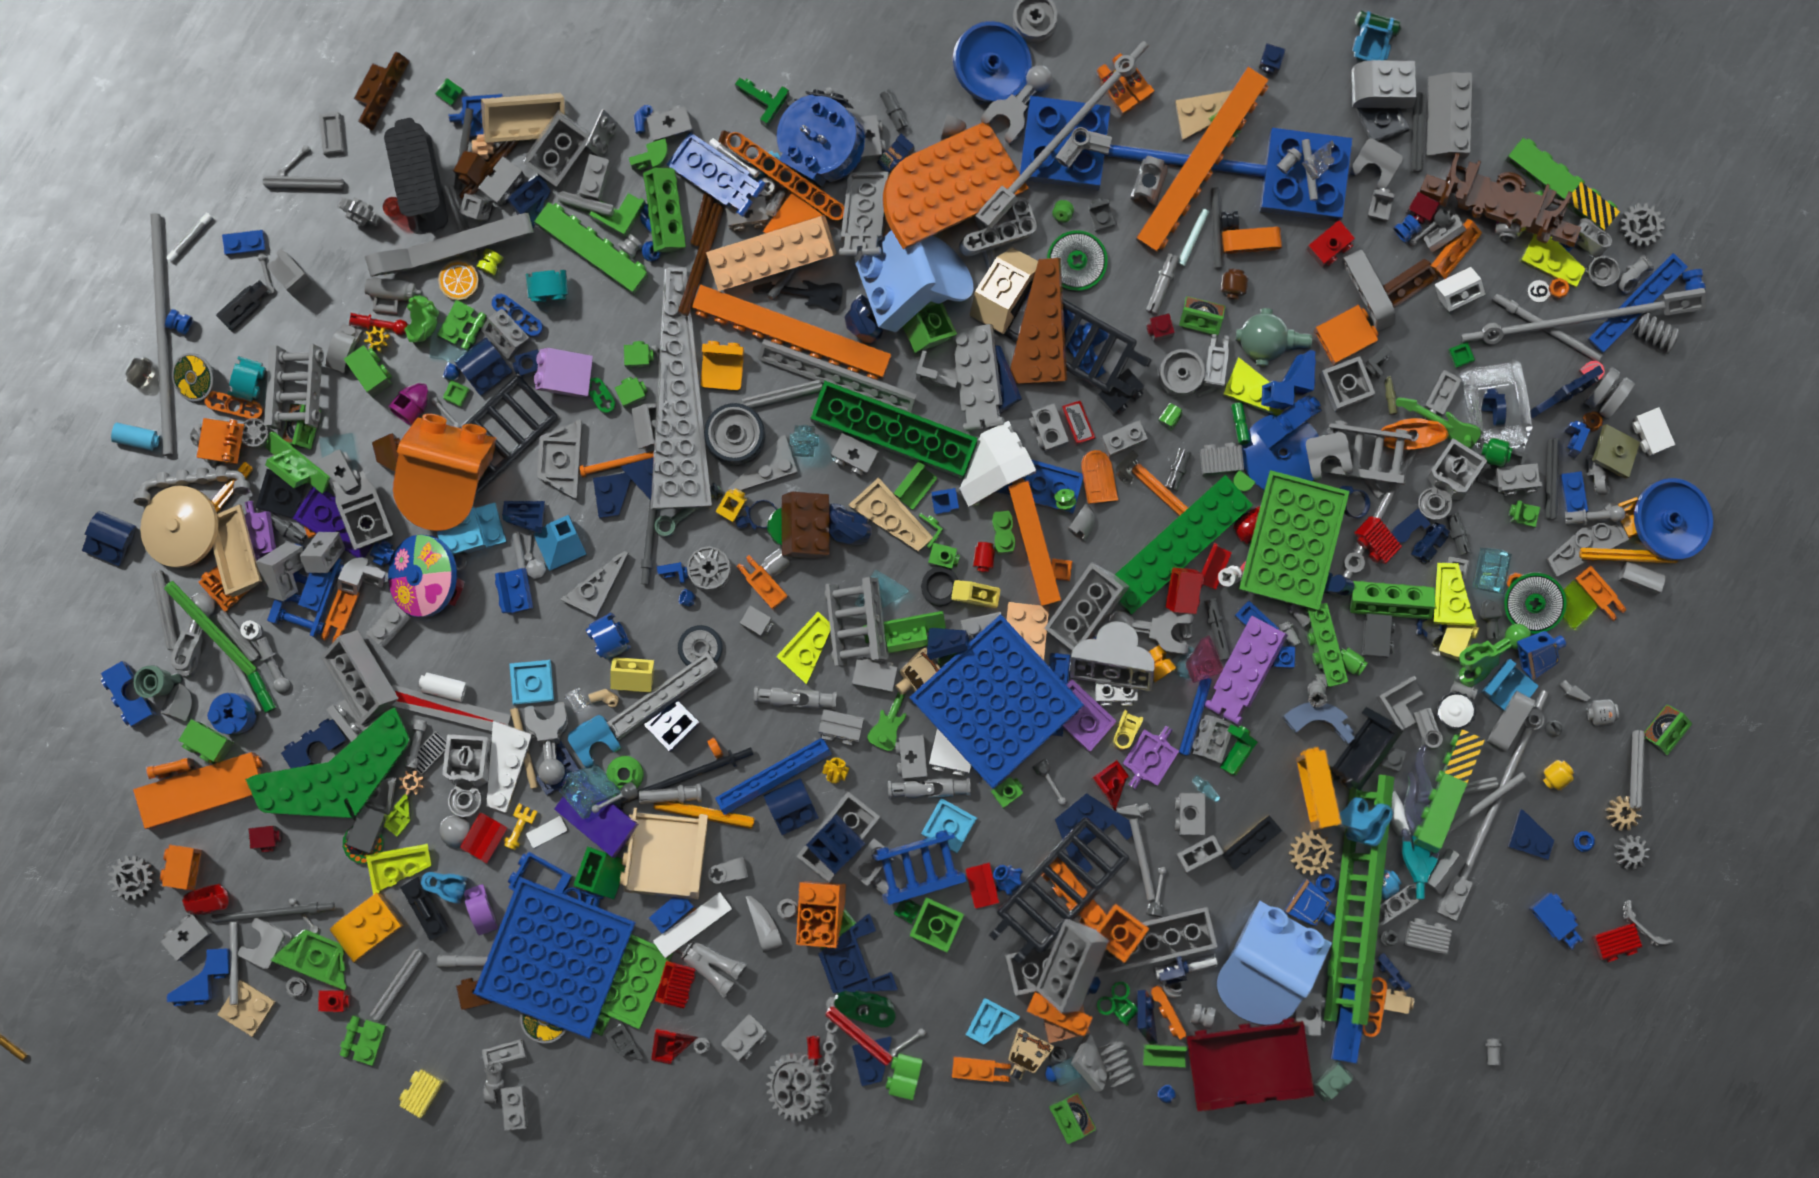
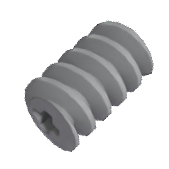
M1648 312L1639 319L1632 334L1637 330L1639 331V338L1646 334V342L1653 338L1652 345L1655 346L1660 342V349L1662 350L1665 346H1668L1667 353H1669L1678 338V329L1675 328L1671 331L1670 324L1663 328L1664 321L1661 320L1656 324L1657 317L1654 316L1649 320L1650 314Z
M1116 1041L1098 1047V1049H1105L1100 1055L1108 1057L1103 1064L1110 1065L1106 1072L1113 1073L1109 1080L1116 1081L1111 1087L1130 1082L1135 1077L1134 1073H1128L1132 1066L1125 1065L1130 1059L1122 1057L1127 1053V1050L1120 1049L1124 1042Z

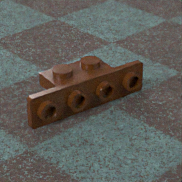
M399 52L394 53L387 68L372 63L354 97L356 101L366 105L358 122L369 130L374 129L409 63V60Z

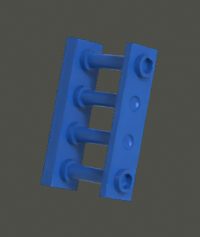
M338 558L329 570L332 574L314 622L287 613L284 610L286 602L293 601L299 603L301 596L293 594L284 601L274 599L267 621L278 625L280 621L285 620L311 629L310 636L317 638L318 634L321 635L325 625L322 622L338 577L344 567V561ZM300 571L293 573L295 583L306 584L308 576L300 574Z
M947 830L936 832L934 837L890 850L889 847L878 849L877 853L872 855V859L882 861L889 888L887 893L882 894L884 903L890 905L967 882L965 874L958 872L954 868L948 840L955 838V835L947 832ZM940 843L947 870L946 876L939 878L938 875H935L928 846ZM919 848L928 877L922 883L916 881L909 851ZM901 854L908 881L907 887L902 889L896 886L889 857Z

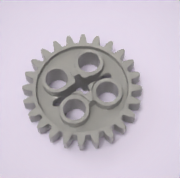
M791 1053L781 1056L780 1060L775 1061L776 1066L770 1067L773 1073L767 1074L771 1079V1082L766 1083V1085L771 1087L767 1091L768 1094H772L769 1102H775L773 1109L779 1108L778 1114H785V1119L791 1118L792 1121H803L812 1118L814 1114L819 1113L817 1109L823 1107L820 1101L826 1100L822 1095L823 1092H827V1089L822 1088V1085L827 1083L825 1080H821L824 1072L818 1073L820 1065L813 1066L815 1060H808V1055L802 1056L801 1053Z

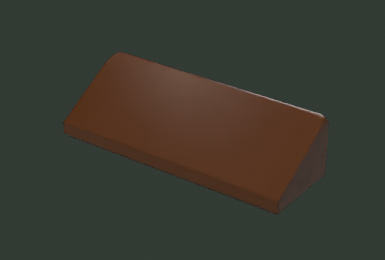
M1422 259L1383 285V288L1393 308H1395L1437 280L1438 276L1431 267V262Z

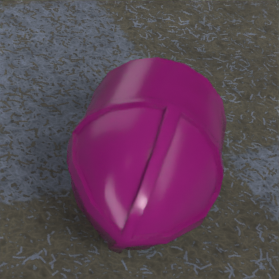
M417 383L399 391L396 398L388 406L389 410L403 422L412 426L417 417H420L425 412L428 403L427 384Z

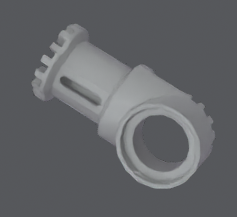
M1645 255L1641 256L1638 262L1626 268L1627 272L1621 275V278L1619 277L1620 280H1617L1618 283H1616L1617 287L1626 294L1632 292L1637 287L1640 277L1646 272L1654 270L1653 264L1650 263L1651 261L1648 262L1649 259Z
M1587 455L1586 460H1588L1589 467L1587 476L1594 477L1596 494H1608L1610 492V482L1606 472L1603 471L1602 466L1592 461L1593 455Z
M1315 674L1314 678L1316 679L1307 687L1309 703L1316 708L1323 706L1327 702L1325 674Z
M491 1062V1064L488 1063V1065L484 1066V1071L487 1073V1080L484 1085L485 1104L497 1103V1099H495L497 1098L495 1096L497 1093L495 1091L504 1085V1081L501 1079L503 1066L499 1062H494V1064Z

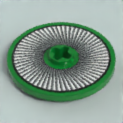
M1074 230L1060 235L1051 244L1047 254V259L1061 258L1062 287L1068 290L1083 291L1095 286L1102 279L1107 269L1108 258L1104 245L1096 236L1086 231ZM1080 256L1082 264L1077 263L1074 265L1073 257L1078 258Z
M1532 572L1518 577L1510 584L1504 598V608L1512 624L1525 625L1532 634L1543 631L1547 632L1553 629L1562 620L1566 611L1567 601L1562 586L1553 577L1544 573ZM1535 598H1538V601L1541 604L1537 605L1536 608H1533L1532 604H1530V601H1534Z

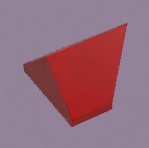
M1118 760L1091 778L1114 811H1116L1126 778L1129 777Z
M657 1028L654 1035L651 1060L671 1064L698 1037Z

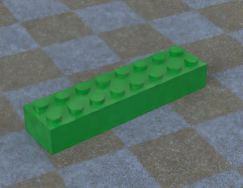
M824 381L810 417L811 422L844 433L852 438L913 461H919L926 466L961 479L964 478L978 442V438L828 381Z
M1226 475L1115 574L1130 586L1118 602L1125 611L1133 615L1170 581L1173 567L1185 568L1253 506Z

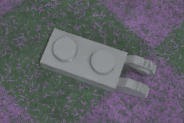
M1216 334L1211 335L1203 386L1224 389L1229 354V336H1224L1222 341L1223 347L1220 348L1215 347L1217 342Z

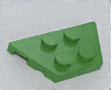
M306 929L295 936L270 960L273 963L342 991L346 989V984H344L343 971H345L342 959L344 955L342 946L335 941Z

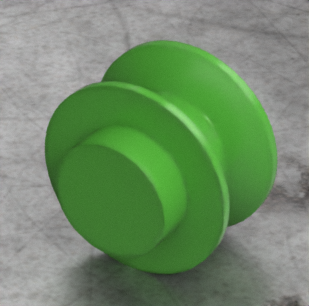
M1060 200L1056 202L1052 215L1058 222H1068L1072 218L1074 207L1069 201Z
M1061 489L1056 492L1054 496L1057 501L1056 506L1062 510H1069L1075 506L1076 498L1074 497V491L1071 489Z

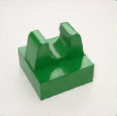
M446 78L435 95L453 107L464 90Z
M906 899L900 901L894 914L912 924L921 905Z

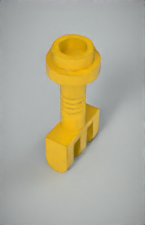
M520 803L513 814V817L518 819L510 838L505 837L504 846L513 851L520 846V843L517 841L525 823L532 825L538 811L533 810L531 816H527L530 808L527 806L523 814L520 813L523 807Z

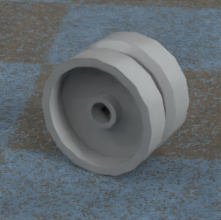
M1019 0L1014 8V30L1022 36L1025 42L1038 44L1046 41L1053 35L1056 29L1058 12L1052 0Z
M1178 349L1170 352L1164 358L1159 369L1158 379L1161 387L1168 394L1174 397H1187L1199 389L1205 376V367L1202 359L1195 352L1188 349ZM1180 370L1184 371V376L1179 375Z
M1612 366L1585 400V403L1592 409L1598 407L1602 401H1605L1600 408L1599 414L1606 419H1609L1622 406L1635 385L1633 381L1625 377L1616 386L1615 383L1620 377V372Z

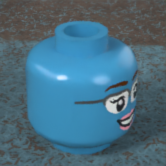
M1384 870L1382 900H1387L1400 891L1401 881L1394 871Z

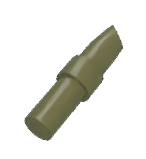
M1388 376L1385 379V396L1388 402L1389 415L1397 414L1396 393L1391 376Z

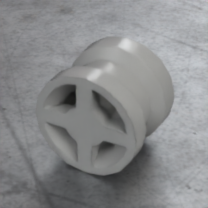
M630 233L627 234L624 242L618 244L631 258H634L637 250H641L643 247L641 242Z

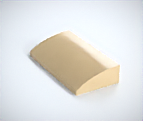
M561 93L481 99L485 143L538 139L558 110L565 115L564 97Z
M237 505L217 514L218 533L213 545L225 595L232 597L252 589L261 582L242 505Z

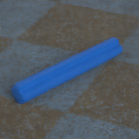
M1202 676L1180 746L1179 753L1185 756H1189L1212 682V679Z

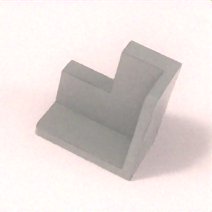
M280 248L276 252L278 257L267 268L294 297L311 280L290 256Z
M922 351L916 372V380L955 391L958 383L956 365L928 358L927 351Z
M286 542L256 561L267 597L284 601L298 592L293 573L304 567L300 558L304 551L302 546Z
M1415 675L1376 697L1388 718L1402 730L1416 723L1406 704L1423 695L1415 681L1417 679Z

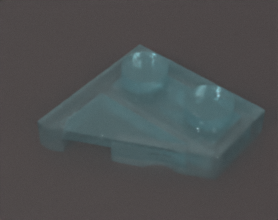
M876 569L871 577L878 578L882 609L909 591V589ZM860 594L854 603L857 607L864 606L865 604L863 594Z

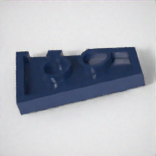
M995 345L1002 405H999V413H1002L1021 401L1022 398L1001 346Z

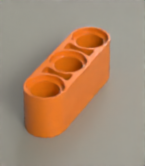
M1280 227L1222 232L1223 252L1225 254L1271 251L1282 248Z
M1380 977L1372 978V983L1377 980L1381 983L1382 988L1379 992H1374L1371 987L1370 1002L1375 1001L1378 1004V1010L1375 1013L1369 1011L1368 1022L1374 1023L1375 1030L1372 1033H1367L1365 1025H1363L1362 1034L1367 1037L1377 1036L1381 1029L1387 983Z

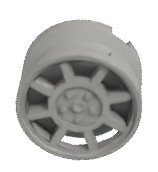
M251 418L243 423V443L254 449L262 448L266 445L269 433L271 432L270 428L264 426V422L260 419Z

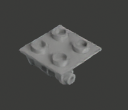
M604 109L601 110L585 144L586 152L589 154L594 153L598 157H602L606 153L611 136L615 134L617 129V122Z

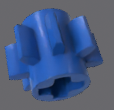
M384 540L381 544L376 542L370 553V556L374 558L372 562L382 567L384 563L389 565L395 550H392L393 545Z

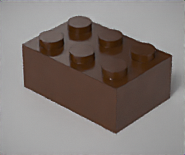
M791 491L782 495V556L815 559L828 556L829 494Z

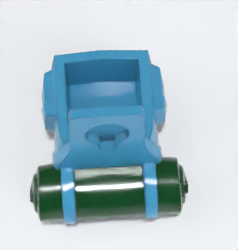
M1360 10L1355 18L1356 26L1360 27V35L1355 38L1352 50L1354 51V56L1367 61L1387 60L1391 50L1389 41L1392 36L1396 37L1400 33V21L1392 17L1388 18L1373 14L1370 11Z

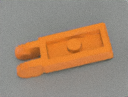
M748 555L746 557L747 562L756 570L749 574L740 563L736 567L746 577V581L774 610L788 596L764 568L759 566Z
M1591 565L1574 579L1611 621L1614 622L1617 617L1607 606L1608 604L1613 602L1618 611L1622 613L1626 611L1625 606L1617 598L1616 593Z
M338 589L325 620L326 624L321 634L322 640L325 641L328 638L331 626L338 628L333 637V642L343 634V630L345 631L360 595L359 592L357 595Z
M1160 985L1154 986L1151 990L1153 999L1161 1003L1162 1006L1159 1007V1010L1164 1019L1168 1017L1172 1025L1168 1027L1174 1037L1178 1036L1179 1040L1186 1037L1187 1033L1169 998Z
M954 1057L952 1078L1010 1082V1077L994 1075V1067L1008 1070L1011 1069V1064L997 1063L993 1060Z

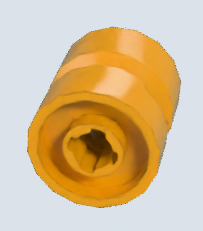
M1160 645L1149 651L1154 660L1153 681L1155 683L1175 670L1176 666L1171 659H1166L1167 653Z

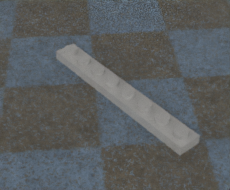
M764 339L758 356L759 360L814 380H820L822 383L824 381L831 382L907 412H912L917 396L914 393Z

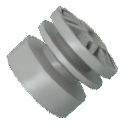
M711 546L701 547L694 551L687 564L688 576L694 586L701 591L708 593L717 592L723 589L730 581L732 574L731 564L725 553L718 548ZM708 564H711L714 568L710 573H707L704 569Z

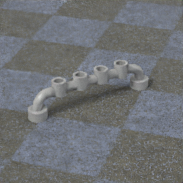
M224 465L217 466L216 472L209 473L207 468H198L194 475H189L187 470H178L175 477H169V474L166 472L157 473V479L147 480L140 486L139 491L134 493L133 502L139 506L150 504V493L147 490L152 487L165 489L169 485L187 486L189 483L196 482L198 484H207L208 481L214 480L226 482L228 479L234 478L237 480L233 483V492L238 495H246L250 492V483L245 480V476L241 472L229 471V468Z
M831 997L827 1000V1010L831 1006L835 1007L834 997ZM828 1019L825 1025L827 1038L823 1046L825 1051L824 1063L821 1066V1070L824 1072L822 1080L827 1082L822 1085V1088L827 1089V1092L822 1093L826 1100L820 1101L823 1107L817 1109L819 1112L817 1115L820 1117H827L832 1112V1105L828 1100L829 1094L832 1091L830 1081L831 1073L834 1070L832 1061L833 1052L836 1049V1044L834 1043L835 1032L838 1026L830 1019Z

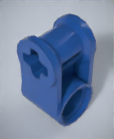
M568 888L563 893L567 895L570 891H575L578 894V900L591 904L594 898L593 905L599 907L600 901L604 899L602 895L577 888Z

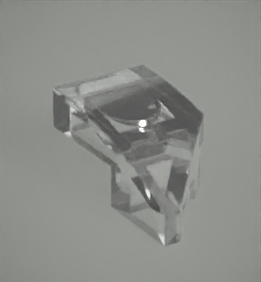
M1333 141L1322 146L1302 163L1312 180L1319 178L1329 168V165L1334 163V158L1331 156V148L1334 147Z

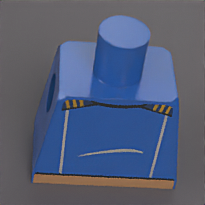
M1546 631L1517 641L1521 669L1532 680L1551 669L1560 661L1558 650L1566 646L1565 639L1561 635L1553 639Z
M1308 879L1303 881L1284 910L1286 914L1312 926H1316L1319 920L1330 926L1335 920V915L1327 910L1331 901Z

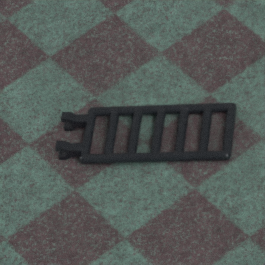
M1031 280L1011 310L1014 318L1003 334L1017 342L1019 334L1012 331L1010 327L1033 283ZM1063 299V311L1066 309L1075 314L1065 333V350L1082 319L1092 324L1072 364L1066 361V371L1105 393H1110L1113 387H1116L1125 394L1134 396L1137 388L1120 380L1119 376L1129 358L1144 367H1149L1152 359L1134 350L1137 344L1134 338ZM1100 328L1110 335L1088 374L1079 369V366ZM1116 339H1119L1126 343L1127 346L1107 383H1104L1097 379L1096 376Z
M519 375L511 379L463 424H474L485 428L479 420L489 413L518 444L509 453L496 439L494 449L504 459L495 467L491 463L486 469L489 473L478 481L476 495L558 419V415ZM517 385L548 416L540 425L509 394ZM502 399L533 430L525 439L494 408ZM486 429V435L494 437V436Z
M1082 818L997 910L998 916L1003 920L994 928L989 936L995 941L1008 926L1017 932L1027 942L1013 957L1018 964L1033 948L1040 954L1044 953L1057 939L1064 920L1073 921L1129 861V856L1089 818ZM1085 827L1119 858L1112 867L1078 837ZM1071 843L1079 848L1105 873L1098 882L1092 879L1064 852ZM1057 858L1091 888L1083 898L1049 867ZM1043 873L1077 903L1069 913L1035 882ZM1029 888L1063 919L1055 928L1021 897ZM1015 903L1049 934L1041 944L1007 913Z

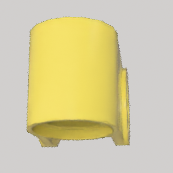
M1124 710L1113 738V745L1117 750L1124 751L1130 747L1144 717H1136L1129 714L1127 710ZM1119 736L1127 737L1128 744L1126 746L1118 744L1117 738Z

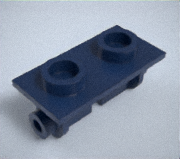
M1435 522L1427 529V534L1423 539L1416 543L1411 555L1419 557V561L1423 564L1430 562L1438 552L1433 545L1435 544L1441 548L1449 538L1448 534L1450 531L1445 528V525Z

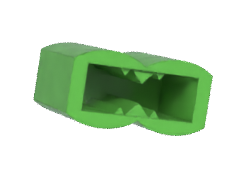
M1009 510L994 512L992 518V528L996 534L994 547L998 555L1013 554L1015 548V538L1012 533L1013 519Z
M898 1053V1057H893L891 1069H894L893 1078L888 1077L886 1085L889 1095L913 1100L923 1059Z

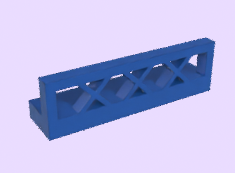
M1343 983L1341 999L1354 1000L1356 985ZM1340 1004L1331 1059L1357 1064L1363 1025L1352 1023L1353 1007H1344Z

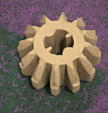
M1621 796L1616 797L1617 803L1613 800L1609 802L1613 808H1606V811L1611 813L1606 819H1613L1614 821L1611 823V826L1614 827L1618 824L1619 831H1622L1624 826L1628 831L1631 830V825H1638L1635 819H1641L1642 816L1636 814V811H1640L1641 808L1632 809L1629 803V796H1625L1624 800ZM1622 808H1624L1623 811L1627 810L1628 814L1625 815V819L1624 816H1620Z

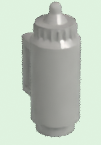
M372 277L367 278L365 282V294L374 297V312L398 314L399 300L406 301L422 293L415 288L414 283L404 280ZM378 298L395 300L394 306L378 304Z

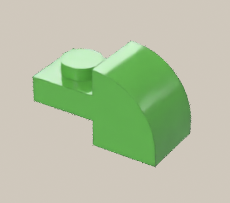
M662 139L646 144L648 152L629 157L632 170H643L648 168L650 164H652L653 168H661L668 158L666 140Z

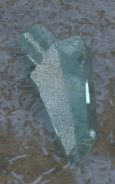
M1198 775L1192 779L1198 786L1199 791L1205 793L1206 796L1215 802L1220 799L1208 780H1203Z

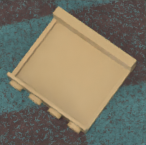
M634 808L633 815H629V817L639 825L625 843V846H629L628 853H624L623 865L626 866L625 873L621 872L620 885L624 886V892L699 900L708 815L700 814L699 819L637 813V808Z

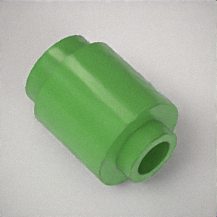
M1349 647L1346 650L1342 648L1340 653L1345 670L1359 676L1368 662L1364 660L1363 656Z

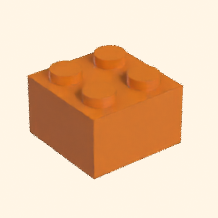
M169 845V848H166L164 852L165 869H162L160 875L162 886L195 890L202 849Z
M1114 904L1096 930L1109 941L1106 950L1125 963L1149 928L1117 904Z

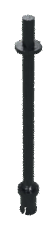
M749 747L732 754L730 749L726 757L637 791L665 789L730 763L737 767L735 761L754 755L753 750ZM638 797L632 800L620 798L613 802V804L622 810L626 803L634 801Z

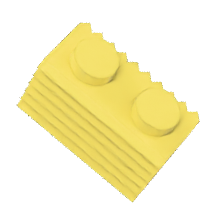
M956 580L954 581L951 598L954 601L976 606L997 608L1000 588L970 581Z
M420 1069L419 1072L415 1071L410 1079L412 1085L409 1090L405 1089L399 1098L402 1102L399 1106L419 1118H423L444 1081L426 1070Z

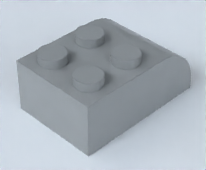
M1370 60L1360 62L1352 68V108L1414 107L1416 100L1415 61Z
M558 110L529 150L523 163L557 187L585 148L591 133Z

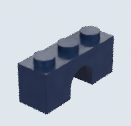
M328 718L318 724V729L305 732L301 735L302 739L297 743L292 741L284 746L285 750L281 754L290 768L313 765L314 761L310 756V749L315 743L322 742L328 751L333 752L349 741L334 719L329 720Z

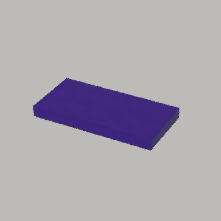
M313 486L293 517L295 521L315 533L339 532L345 551L357 558H366L374 545L371 544L354 551L338 511L336 497L327 491L321 493ZM365 518L362 520L363 523L360 524L361 527L369 529V525H372V522L367 521Z
M577 776L554 810L607 854L615 858L639 824L613 803L601 808L598 813H593L591 810L593 805H600L608 799L583 778Z

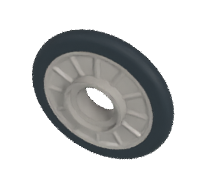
M696 625L690 627L679 639L678 654L682 662L687 666L707 652L712 656L715 663L718 662L722 655V640L718 633L708 626ZM696 643H705L706 650L703 653L695 652L694 646Z

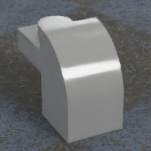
M343 324L339 331L336 330L328 348L325 366L344 373L348 367L344 358L353 353V349L362 335V330Z
M368 558L352 559L342 568L338 577L337 589L357 595L363 582L383 588L385 572L378 567H369Z

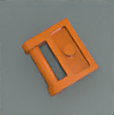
M183 758L175 762L146 767L149 779L156 778V776L158 779L170 777L172 772L177 771L178 774L190 772V768H194L195 763L194 759Z

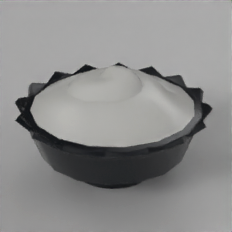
M1459 691L1456 693L1450 692L1438 702L1439 706L1436 709L1438 712L1437 717L1440 719L1441 724L1447 728L1463 730L1475 720V715L1477 714L1476 704L1473 703V698L1468 697L1467 694H1462Z

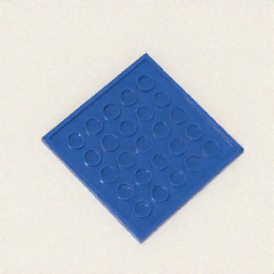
M1001 614L969 642L968 650L958 652L909 697L992 789L1085 706Z
M519 877L473 994L590 1039L636 922Z

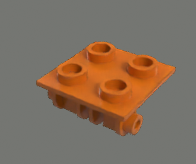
M203 418L197 458L238 464L244 424H239L236 420H229L227 422Z
M218 565L209 573L205 572L201 576L202 579L198 582L225 612L248 592L246 591L235 597L225 595Z

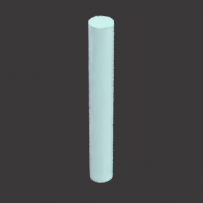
M1202 208L1180 256L1179 265L1185 267L1209 214L1208 210Z

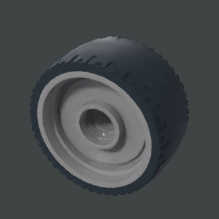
M729 403L720 406L709 416L704 428V439L709 452L717 460L728 465H742L753 460L761 452L765 442V427L760 416L752 408L744 404ZM734 430L741 433L740 438L737 440H732L729 437L730 433Z

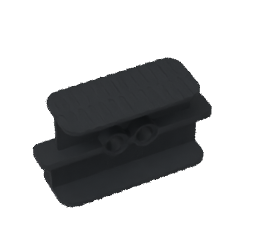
M400 119L395 122V127L389 128L384 134L399 210L404 216H407L409 228L413 232L420 234L435 232L437 229L447 225L448 213L432 139L420 124L415 123L414 119Z

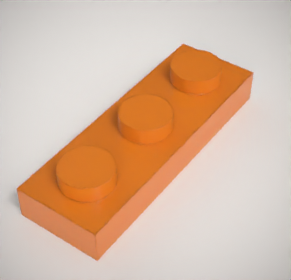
M1467 219L1464 223L1466 231L1452 239L1431 264V267L1440 278L1446 279L1481 236L1482 232L1474 221Z
M1034 992L1027 1009L1029 1013L1082 1036H1085L1092 1019L1091 1016L1080 1011L1061 1013L1047 999Z

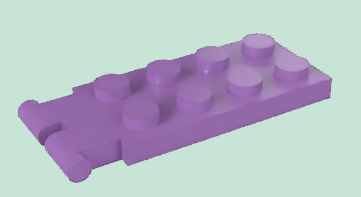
M1251 616L1214 686L1216 692L1212 700H1207L1205 707L1219 715L1226 709L1223 717L1240 725L1243 721L1241 715L1245 707L1250 708L1288 634Z

